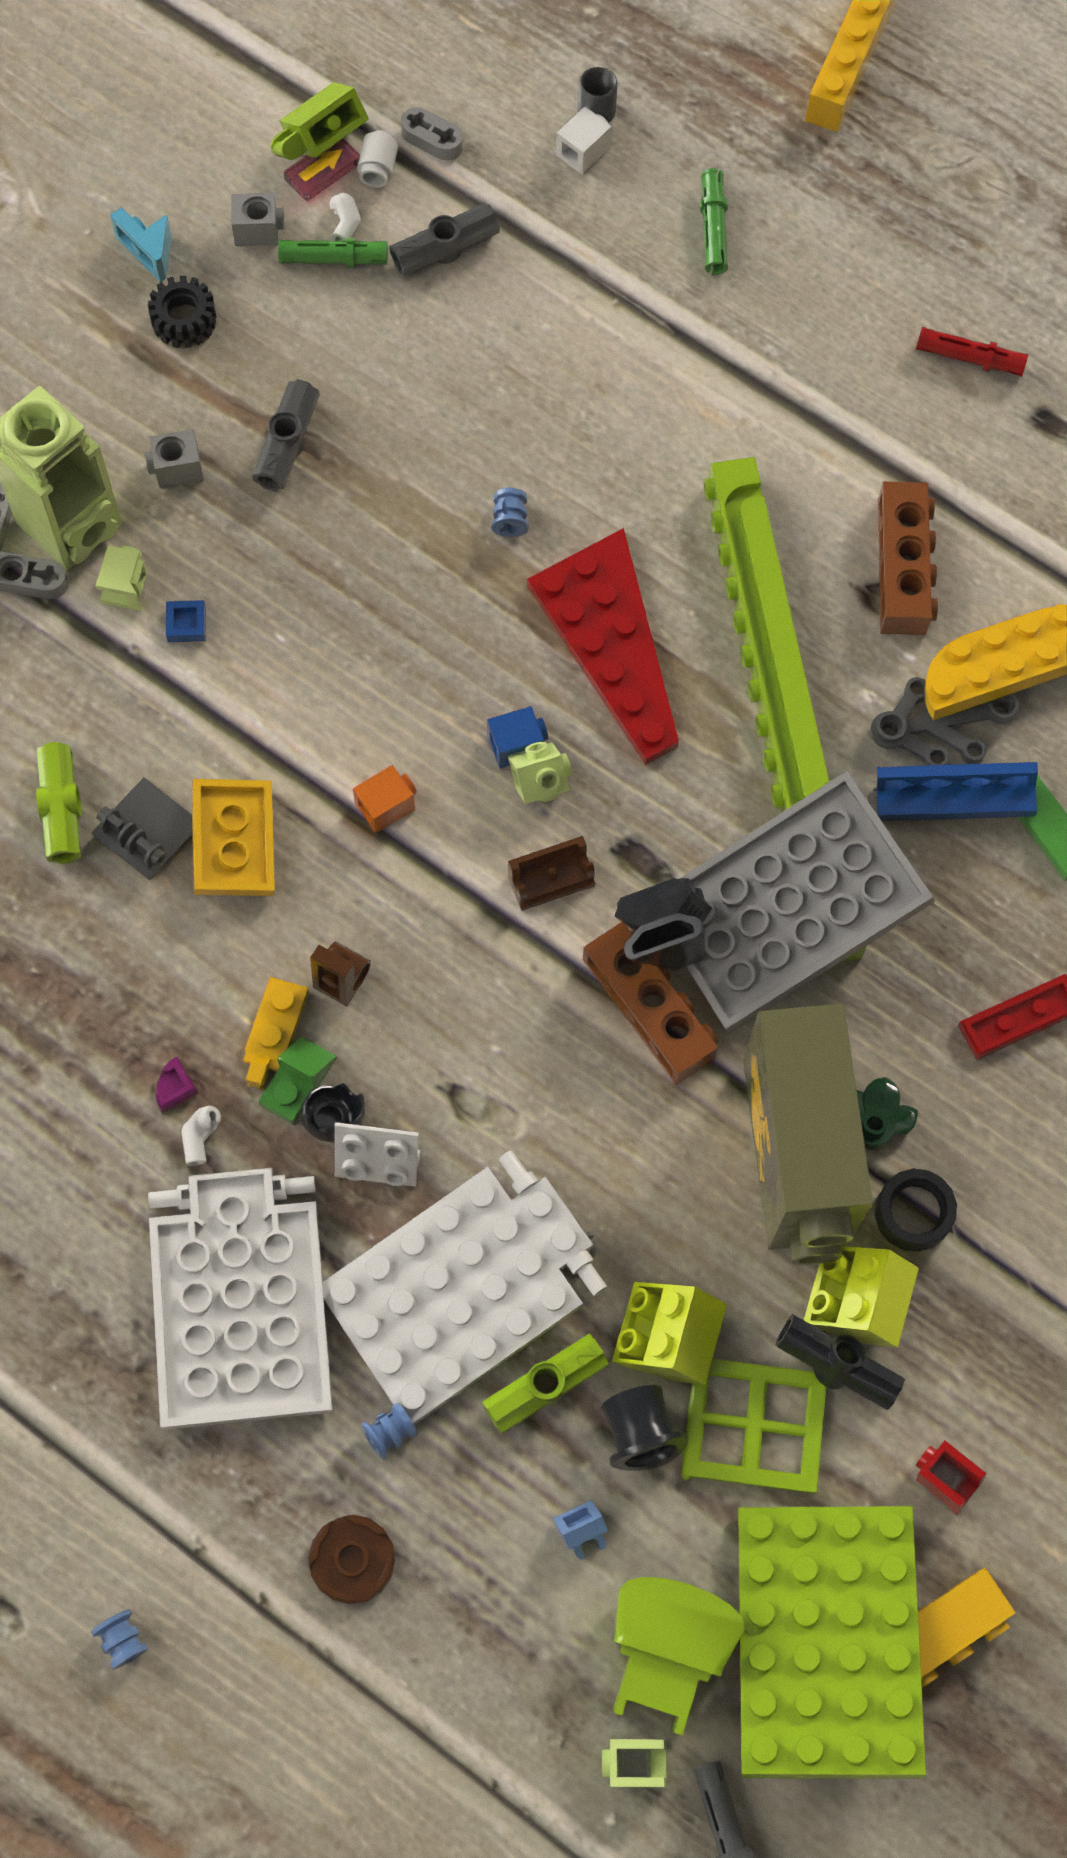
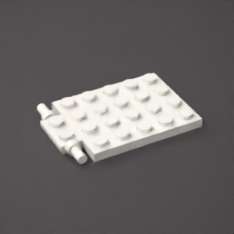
M512 1150L503 1154L499 1161L514 1181L512 1187L518 1194L517 1197L511 1200L489 1167H486L322 1282L323 1297L330 1310L393 1405L399 1403L414 1425L584 1306L561 1272L566 1266H568L573 1275L578 1273L593 1296L600 1294L607 1288V1285L591 1264L594 1259L588 1251L592 1249L593 1243L547 1177L538 1181L532 1171H526Z
M272 1168L189 1176V1184L177 1185V1190L148 1193L150 1209L178 1206L179 1210L190 1209L191 1214L149 1218L160 1428L162 1430L333 1412L317 1204L314 1201L275 1205L276 1200H286L287 1195L316 1192L314 1176L286 1179L285 1175L273 1176Z

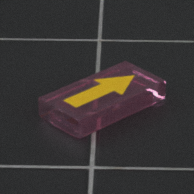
M342 138L316 158L305 156L283 172L284 180L308 202L356 168L360 154Z

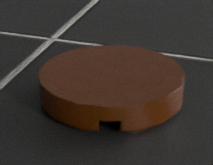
M354 1514L342 1516L324 1525L312 1540L308 1556L311 1576L319 1590L333 1601L349 1605L368 1602L382 1593L392 1578L396 1562L393 1543L384 1528L370 1518Z

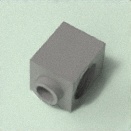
M275 193L231 194V225L235 246L278 245V230L285 229L284 209L283 207L277 208Z
M194 429L149 436L152 451L145 452L149 475L156 474L160 488L204 480ZM179 457L175 461H167L169 458Z

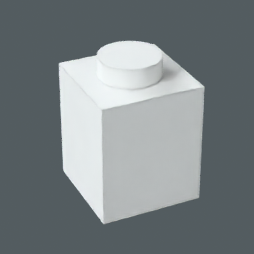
M584 107L557 132L556 156L583 175L610 149L612 126L609 125L603 116L595 114L587 107Z

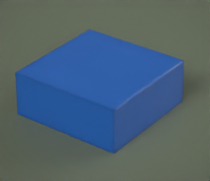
M204 600L166 601L167 642L206 641V605Z

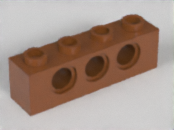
M883 481L878 497L880 634L926 635L930 622L937 619L938 601L937 598H931V587L936 585L937 567L936 564H930V553L935 551L936 533L929 530V520L934 518L935 499L934 497H928V483ZM901 522H908L914 527H906ZM908 555L914 558L915 560L908 561L903 559L901 556ZM902 589H910L914 591L916 595H908L904 593Z
M620 922L584 946L582 960L675 1085H678L716 1058L718 1038L707 1023L701 1025L692 1012L695 1009L688 996L682 991L677 993L670 984L669 980H671V977L666 968L634 962L626 957L624 945L635 931H630L624 923ZM625 963H631L636 965L640 971L635 975L628 976L623 974L619 967ZM654 994L662 999L663 1004L658 1007H649L643 1002L642 998L646 995ZM671 1026H680L686 1031L687 1036L682 1039H673L667 1034L666 1029Z

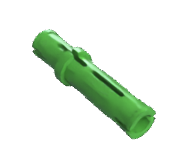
M710 168L701 173L702 199L700 200L699 208L704 218L705 271L707 273L711 271V274L718 275L728 270L725 212L728 210V201L724 197L723 171L720 170L718 172L717 168Z
M347 238V241H292L279 239L278 259L280 264L330 263L347 264V267L355 268L356 264L388 265V241L364 242L356 241L355 238Z

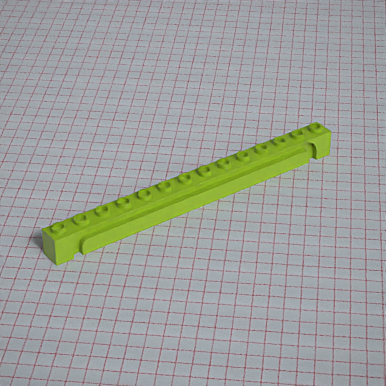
M749 457L711 463L709 478L704 479L703 485L706 500H712L714 511H711L713 533H719L722 544H718L719 562L721 567L727 566L729 577L725 579L728 600H734L736 611H733L734 630L736 634L742 633L744 645L740 646L743 668H749L751 680H748L749 698L751 703L757 702L759 714L755 716L756 730L759 738L765 737L767 749L763 750L764 766L766 772H772L775 785H771L772 803L774 808H780L782 813L830 781L767 506L760 489L761 480L756 458ZM867 945L841 962L862 959Z

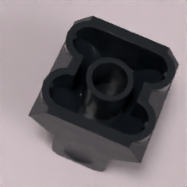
M673 878L621 897L617 902V910L614 917L635 931L624 945L625 955L631 961L678 970L698 963L705 957L704 927L702 923L712 910V907L706 903L702 889L693 888L691 879Z

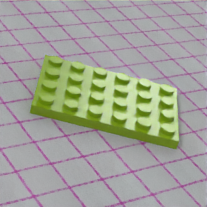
M913 1506L739 1507L740 1615L743 1618L745 1627L740 1637L742 1778L926 1779Z

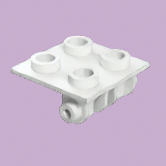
M335 1122L334 1177L347 1178L352 1181L381 1182L392 1186L405 1185L416 1187L417 1166H419L420 1150H418L419 1133Z

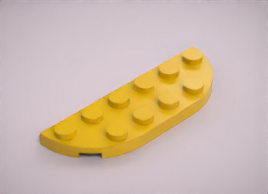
M1058 604L1054 607L1039 609L965 634L944 646L933 658L926 677L925 702L933 721L1067 675V605Z

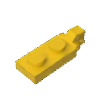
M274 977L269 978L244 1050L243 1061L250 1064L245 1079L248 1082L247 1086L264 1090L270 1070L277 1072L280 1068L277 1059L292 1045L309 995L308 987Z

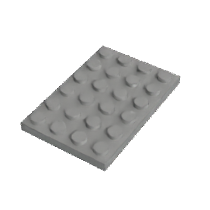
M846 771L681 877L691 879L693 888L702 889L706 903L712 907V910L702 923L704 927L705 957L702 961L686 967L724 1028L730 1033L758 1015L759 1011L771 1007L928 907L935 900L851 775Z

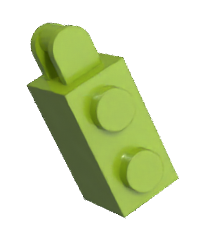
M333 82L280 119L279 122L283 131L271 140L270 148L272 153L288 160H295L302 154L316 158L369 120L355 88Z

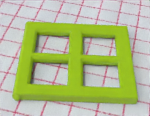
M712 1358L706 1384L691 1383L686 1424L688 1444L683 1451L681 1469L683 1480L687 1481L691 1477L816 1494L826 1387L819 1382L812 1371ZM709 1376L750 1381L746 1417L705 1412ZM767 1384L808 1389L805 1425L764 1420ZM704 1424L745 1429L741 1466L700 1461ZM763 1432L803 1437L800 1474L759 1469Z

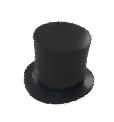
M644 1385L625 1390L610 1397L601 1406L615 1440L617 1453L610 1456L609 1461L610 1465L616 1469L641 1471L661 1467L678 1457L688 1444L686 1433L674 1431L667 1414L663 1390L659 1385Z

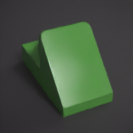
M302 1036L278 1057L277 1060L280 1068L258 1100L259 1106L294 1125L302 1114L301 1106L304 1099L311 1090L319 1087L336 1061L337 1056Z

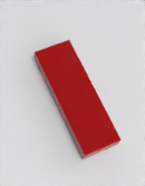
M1063 974L960 1021L958 1027L975 1059L979 1060L1066 1020L1067 975Z

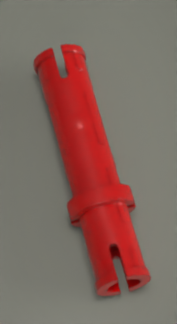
M923 326L916 346V350L983 366L982 370L989 372L990 369H994L1019 377L1023 376L1029 356L1027 353L1024 354L997 347L998 343L990 341V344L934 331Z

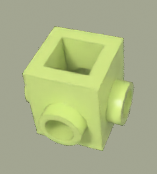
M545 742L533 743L527 746L525 751L508 755L516 791L525 804L534 801H551L559 797L560 793L570 791L567 777L572 775L569 759L566 753L560 754L552 742L548 744Z

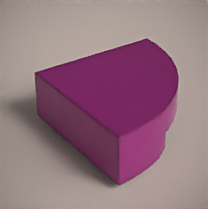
M177 1056L164 1066L158 1080L156 1100L162 1113L198 1094Z

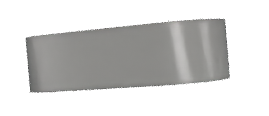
M420 107L408 109L403 113L401 117L402 136L408 143L441 160H453L461 154L463 150L462 132L456 125Z

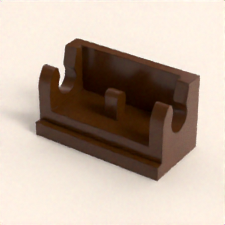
M583 836L508 861V878L521 911L595 886L593 862L589 863L586 853L587 845Z

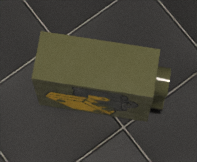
M844 1003L759 1011L743 1063L768 1250L790 1248L791 1260L795 1265H816L836 1261L842 1258L841 1244L853 1240L854 1234L873 1205Z

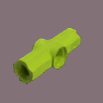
M49 742L37 748L40 787L36 789V800L39 817L44 828L45 853L48 862L59 864L73 863L75 860L82 858L78 818L82 817V806L77 783H75L73 753L70 744Z
M589 1333L547 1361L535 1364L528 1373L482 1401V1405L502 1435L544 1407L557 1403L564 1394L608 1367L609 1362L597 1341ZM549 1374L553 1376L558 1383L557 1388L549 1394L539 1392L533 1384L539 1375Z

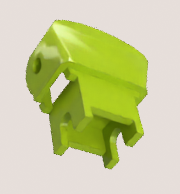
M640 1577L628 1580L619 1588L613 1642L621 1644L620 1654L628 1656V1660L612 1711L623 1715L626 1701L629 1700L674 1715L675 1719L671 1731L683 1736L698 1681L708 1682L712 1674L721 1677L722 1671L745 1629L742 1616L730 1604L713 1593L688 1583L657 1577Z

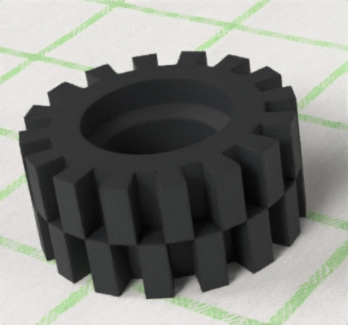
M180 276V282H175L173 277L167 278V286L162 282L157 284L158 292L152 290L150 293L151 300H148V312L154 333L157 337L161 336L163 343L168 344L171 340L172 346L179 348L180 342H184L185 348H191L190 341L195 340L197 345L203 343L202 335L207 338L212 335L211 328L215 329V318L217 316L211 291L208 292L207 285L202 283L199 286L198 279L194 277L188 283L186 276ZM179 305H191L196 308V312L186 319H174L169 316L170 310Z

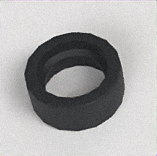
M915 1168L898 1172L889 1179L880 1192L875 1205V1219L879 1231L888 1242L902 1250L915 1252L931 1249L945 1239L957 1215V1202L952 1188L946 1181L929 1170ZM912 1186L921 1187L931 1192L937 1199L940 1207V1217L936 1226L930 1231L921 1234L909 1233L900 1228L894 1221L891 1212L892 1201L902 1189Z

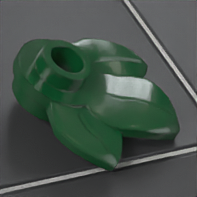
M877 1078L866 1087L864 1092L857 1090L865 1149L878 1150L886 1146L893 1136L906 1135L915 1127L918 1110L907 1105H900L899 1089L890 1078ZM868 1126H875L879 1130H871Z

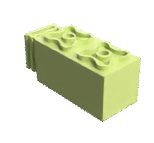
M41 386L35 388L0 417V482L15 522L46 553L68 571L75 564L85 561L98 544L112 538L122 525L100 446L86 434L84 425Z

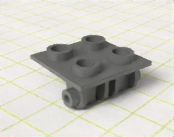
M143 777L115 808L109 809L105 806L99 811L96 818L100 821V824L91 832L94 837L150 881L191 838L192 814Z

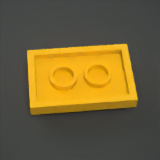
M193 779V895L273 896L275 880L272 781Z

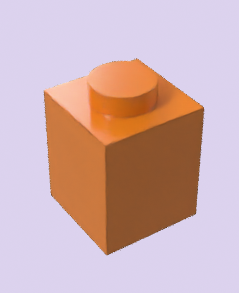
M393 764L353 788L355 805L375 834L415 810L414 795L417 793L416 788L407 774L404 773L400 776Z

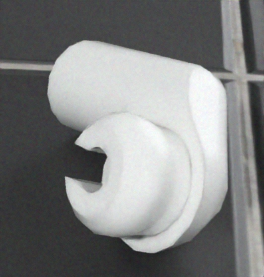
M342 192L334 195L330 200V209H335L334 214L340 218V222L332 234L334 241H347V238L353 236L361 222L354 198Z
M214 1106L199 1108L182 1127L181 1133L185 1161L188 1166H197L207 1162L204 1141L213 1133L221 1121L220 1111Z

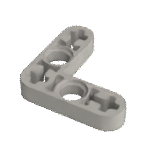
M0 483V496L3 500L0 501V591L43 599H56L62 596L68 588V579L62 565L53 560L2 551L12 511ZM8 567H21L23 573L18 579L9 581L3 578V573ZM31 570H34L36 577L32 576ZM50 574H55L57 580H51L49 585H44L43 579L46 580L50 577Z

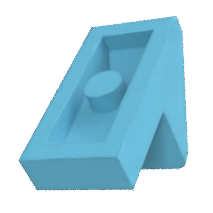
M122 207L110 215L115 237L159 282L165 280L172 237L168 216H163L146 228L137 216L131 217Z

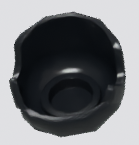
M345 1083L336 1086L322 1085L308 1093L301 1106L303 1125L316 1139L335 1143V1122L362 1125L365 1115L364 1096L361 1093L355 1095Z

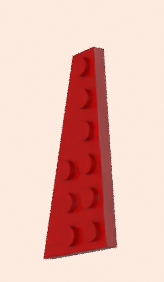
M624 528L529 577L527 579V587L646 765L677 748L679 739Z

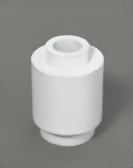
M377 130L366 134L363 138L357 171L360 181L369 187H384L392 177L398 143L389 133Z

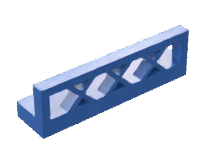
M1038 763L877 767L878 817L881 821L1034 817L1037 814L1036 781Z

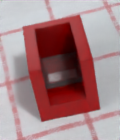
M946 1440L943 1441L938 1449L930 1445L915 1465L920 1469L916 1481L945 1503L956 1516L981 1486L987 1474Z

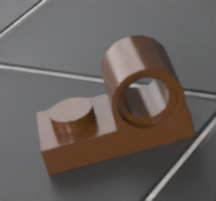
M337 941L333 942L328 949L318 945L310 957L313 988L347 1007L366 978L371 966V960Z

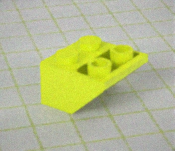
M841 1246L842 1258L819 1264L804 1321L824 1332L837 1336L841 1334L850 1335L863 1344L898 1348L919 1268L891 1250Z
M634 1282L611 1362L671 1381L705 1385L727 1303L694 1286Z

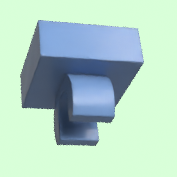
M592 1500L553 1518L557 1531L569 1550L572 1549L580 1560L585 1558L582 1544L591 1539L595 1540L600 1550L606 1548V1541L602 1534L608 1532L602 1515Z

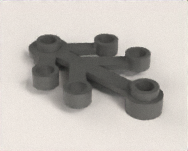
M914 677L907 682L904 695L895 709L880 713L872 721L870 734L878 746L885 749H895L901 746L922 758L925 766L947 765L949 754L943 747H932L913 734L927 732L961 752V758L966 764H980L986 754L985 744L978 739H970L951 727L991 720L997 724H1007L1014 719L1019 708V701L1012 693L989 701L986 704L977 705L934 721L928 709L923 716L907 719L914 705L925 700L926 681L920 677ZM914 686L919 687L923 693L916 695L911 692L910 688ZM998 706L1003 707L1007 714H1000L994 708ZM891 728L895 731L896 735L889 736L883 732V729ZM975 748L979 751L980 755L977 757L971 756L967 749ZM930 756H940L943 762L940 764L933 763Z

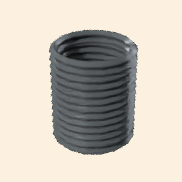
M593 67L583 72L579 79L578 112L587 107L593 113L603 116L608 123L612 121L616 113L618 87L617 78L612 71L603 67Z

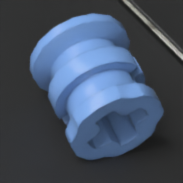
M512 487L497 490L493 499L495 503L493 509L495 520L491 524L492 531L502 537L524 535L529 529L528 521L525 520L527 517V508L525 506L527 502L526 492Z
M399 1403L394 1404L391 1408L392 1411L387 1415L382 1412L376 1416V1422L372 1425L367 1422L361 1424L366 1439L382 1460L388 1457L387 1450L393 1446L394 1449H397L403 1445L402 1440L408 1436L412 1439L417 1435L414 1424Z
M126 1610L110 1617L91 1631L93 1637L101 1636L104 1642L101 1648L104 1654L110 1653L113 1659L110 1665L113 1670L130 1663L148 1650L146 1644L140 1643L137 1638L140 1634L137 1626L131 1627L128 1621L132 1615L131 1610Z

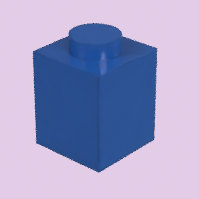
M532 706L487 719V736L499 769L510 766L508 755L525 751L527 746L549 739L543 718L536 719Z

